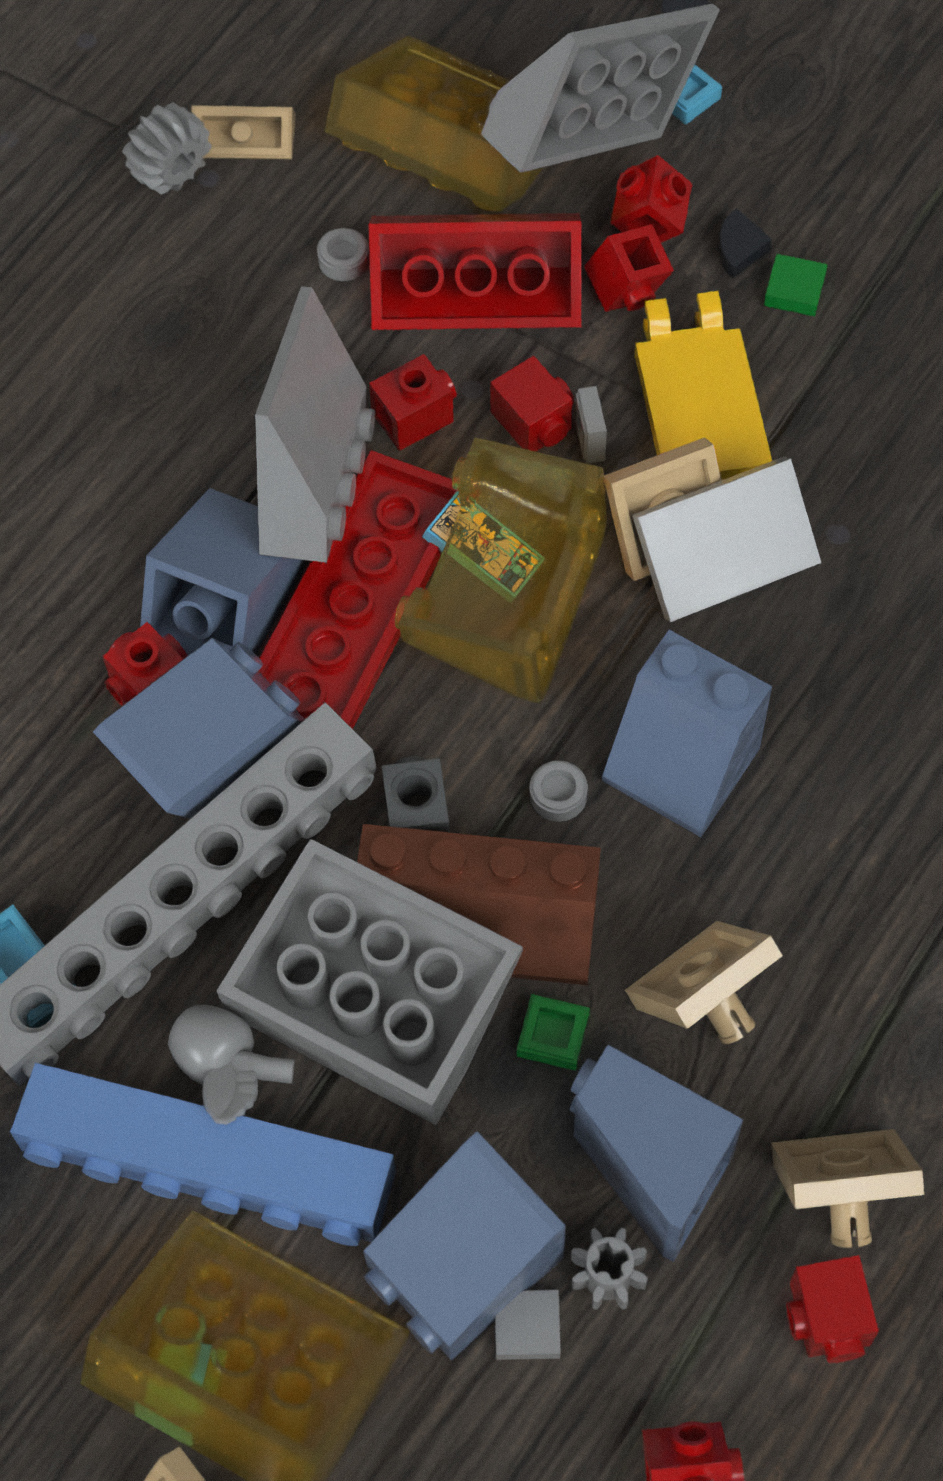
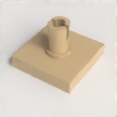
M705 437L603 476L625 571L633 581L651 574L632 515L721 481L714 444Z
M716 921L625 989V992L637 1010L687 1029L707 1015L718 1033L720 1041L723 1044H730L743 1037L738 1027L741 1026L746 1033H749L755 1027V1021L749 1016L735 992L783 955L770 935Z
M894 1129L771 1143L773 1167L794 1208L802 1209L830 1205L831 1243L835 1246L851 1248V1235L856 1237L858 1247L872 1242L867 1201L924 1195L923 1171Z

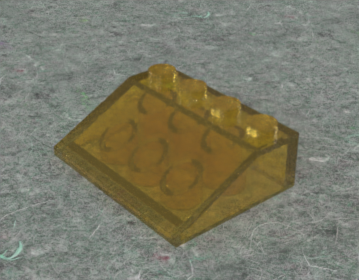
M409 35L336 76L325 127L326 133L341 139L342 143L350 149L367 151L385 159L386 164L394 169L409 170L425 177L432 186L438 189L453 190L469 197L476 206L482 209L503 211L525 194L543 169L542 167L520 173L481 135L489 114V106L498 90L511 81Z
M193 1210L90 1335L80 1384L247 1481H326L407 1341L410 1330ZM202 1344L212 1345L203 1383L201 1384L194 1380L192 1376L197 1368Z

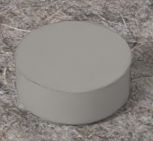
M349 228L334 229L326 233L318 243V264L321 271L327 277L337 281H349L358 278L367 270L370 262L369 246L366 238L358 231Z
M551 761L543 764L534 772L530 781V802L532 807L541 817L550 821L561 822L576 817L583 810L587 801L588 784L586 777L577 766L566 761Z

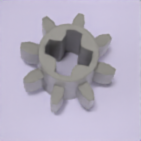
M594 1228L591 1230V1246L589 1250L585 1251L581 1248H573L571 1260L576 1265L585 1268V1271L577 1273L572 1278L573 1290H581L587 1287L593 1294L592 1308L595 1310L601 1306L603 1300L616 1299L617 1304L622 1309H626L628 1304L627 1290L629 1287L632 1286L636 1289L646 1288L648 1278L643 1273L633 1270V1268L640 1265L646 1259L647 1251L645 1248L631 1250L625 1243L626 1229L621 1228L615 1237L602 1238L601 1233ZM607 1258L611 1266L622 1264L618 1279L611 1280L610 1275L606 1271L598 1273L600 1259Z

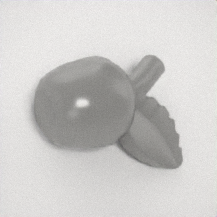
M204 1004L194 1005L183 1011L175 1020L170 1031L168 1047L178 1067L193 1081L203 1085L202 1095L205 1109L217 1124H229L235 1121L236 1117L245 1115L246 1110L253 1107L258 1095L257 1079L292 1084L295 1059L268 1057L253 1053L254 1039L250 1025L243 1017L220 1007Z

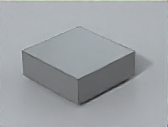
M597 387L579 388L577 393H575L574 421L583 460H586V463L605 461L607 429Z
M559 1290L522 1291L495 1316L496 1360L560 1358Z

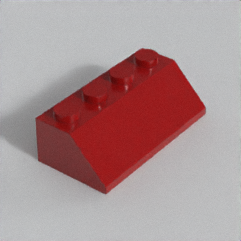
M580 213L371 217L369 222L372 330L581 327Z

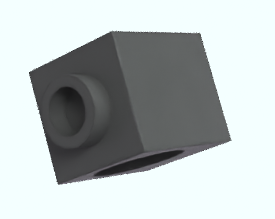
M409 756L397 760L394 764L382 765L389 827L450 833L440 758L427 760L420 756ZM415 794L423 795L429 799L425 804L417 807L408 806L402 802L406 797Z

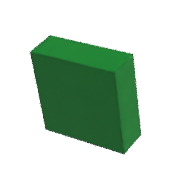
M776 254L764 306L815 317L828 264Z
M531 994L517 1047V1057L576 1071L590 1015V1008Z

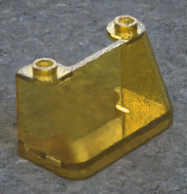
M475 437L467 458L460 457L454 468L452 488L459 491L461 508L428 589L416 587L411 596L404 595L401 598L396 611L395 627L400 629L404 643L516 698L539 704L543 701L549 689L604 539L607 523L603 467Z

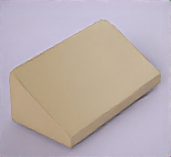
M191 106V113L197 116L209 131L208 141L212 147L203 158L292 160L295 131V111L292 107Z

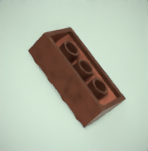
M363 824L357 863L522 946L523 952L510 978L588 986L601 848Z

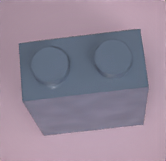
M209 488L146 556L140 627L148 622L162 637L167 633L171 634L180 643L188 656L211 638L232 647L237 642H240L256 655L302 573L304 560L259 555L258 506Z
M668 630L637 675L602 775V781L695 835L702 837L760 749L772 686L675 632Z
M211 638L101 722L93 733L167 813L191 819L305 719L296 711V708L301 704L299 699L280 682L274 680L270 684L259 672L263 666L262 661L249 648L240 642H237L232 647Z
M607 1045L598 1062L590 1058L585 1061L573 1082L571 1092L576 1095L570 1106V1111L575 1113L574 1137L661 1255L674 1262L734 1156L743 1119Z
M477 1131L454 1153L364 1250L366 1264L370 1269L364 1278L384 1303L389 1306L397 1300L411 1315L412 1319L406 1325L428 1352L432 1354L439 1347L452 1360L495 1321V1316L522 1291L529 1290L563 1259L566 1225Z

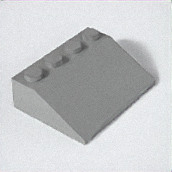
M708 4L568 33L498 90L489 106V114L481 135L520 173L661 138L720 9L714 4Z
M301 286L255 414L259 555L327 563L333 540L342 541L346 523V508L343 506L352 507L356 489L355 473L361 474L363 471L366 451L365 441L371 442L373 437L375 410L366 408V385L313 288Z
M310 839L220 984L217 994L223 1008L243 1017L250 1027L426 1121L437 1125L467 1072L523 952V947Z

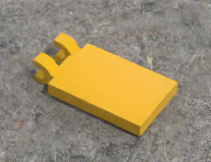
M719 292L698 293L697 304L699 311L695 312L694 316L697 328L671 331L666 298L645 301L647 319H643V328L647 342L635 344V359L656 454L665 453L705 437L714 444L721 481L771 462L772 457L740 328L724 330Z

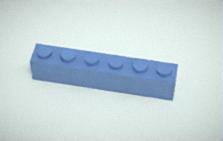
M35 1063L10 1131L20 1149L24 1151L23 1156L33 1163L51 1168H58L61 1161L83 1166L82 1172L85 1175L107 1183H118L120 1176L143 1182L141 1187L145 1191L169 1199H176L179 1192L201 1197V1203L205 1207L225 1214H237L239 1208L262 1213L261 1219L264 1222L286 1230H297L299 1223L323 1229L322 1236L326 1239L348 1246H357L360 1239L372 1242L378 1236L396 1174L393 1154L245 1116L236 1117V1120L229 1124H217L208 1114L205 1106Z

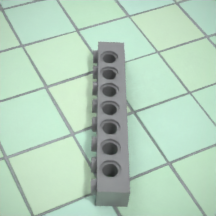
M325 702L0 984V1066L20 1087L30 1078L35 1063L53 1067L59 1058L57 1053L75 1037L77 1039L85 1038L95 1031L105 1018L104 1012L122 996L129 998L139 992L151 977L150 971L167 956L173 958L183 953L197 936L196 930L213 915L219 918L228 913L239 902L242 896L241 891L257 876L265 878L272 874L284 862L287 855L286 851L300 838L309 839L315 836L328 823L331 817L330 812L346 798L354 800L368 789L374 780V773L377 771L373 749ZM316 770L326 774L325 779L316 786L304 787L298 784L300 777L306 772ZM277 809L282 812L279 820L272 825L259 826L254 823L256 816L263 810ZM231 847L238 850L235 858L226 865L216 866L209 863L213 853L220 848ZM187 886L193 889L189 899L180 905L171 906L164 903L167 894L176 887ZM136 925L147 927L146 934L139 943L132 946L119 944L121 935L129 927ZM89 965L101 967L98 978L92 984L85 987L73 985L76 974L82 968ZM45 1003L54 1006L53 1016L47 1024L39 1028L28 1027L26 1021L31 1009H35L40 1004Z

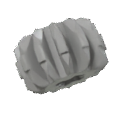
M172 102L165 108L156 105L151 115L147 118L140 116V124L136 129L128 132L131 141L124 146L122 152L127 157L125 165L131 170V175L141 184L147 185L151 190H155L162 195L170 189L176 192L179 191L187 179L194 180V173L198 168L205 166L206 163L203 157L210 151L212 146L208 141L209 131L204 127V123L184 107H180Z

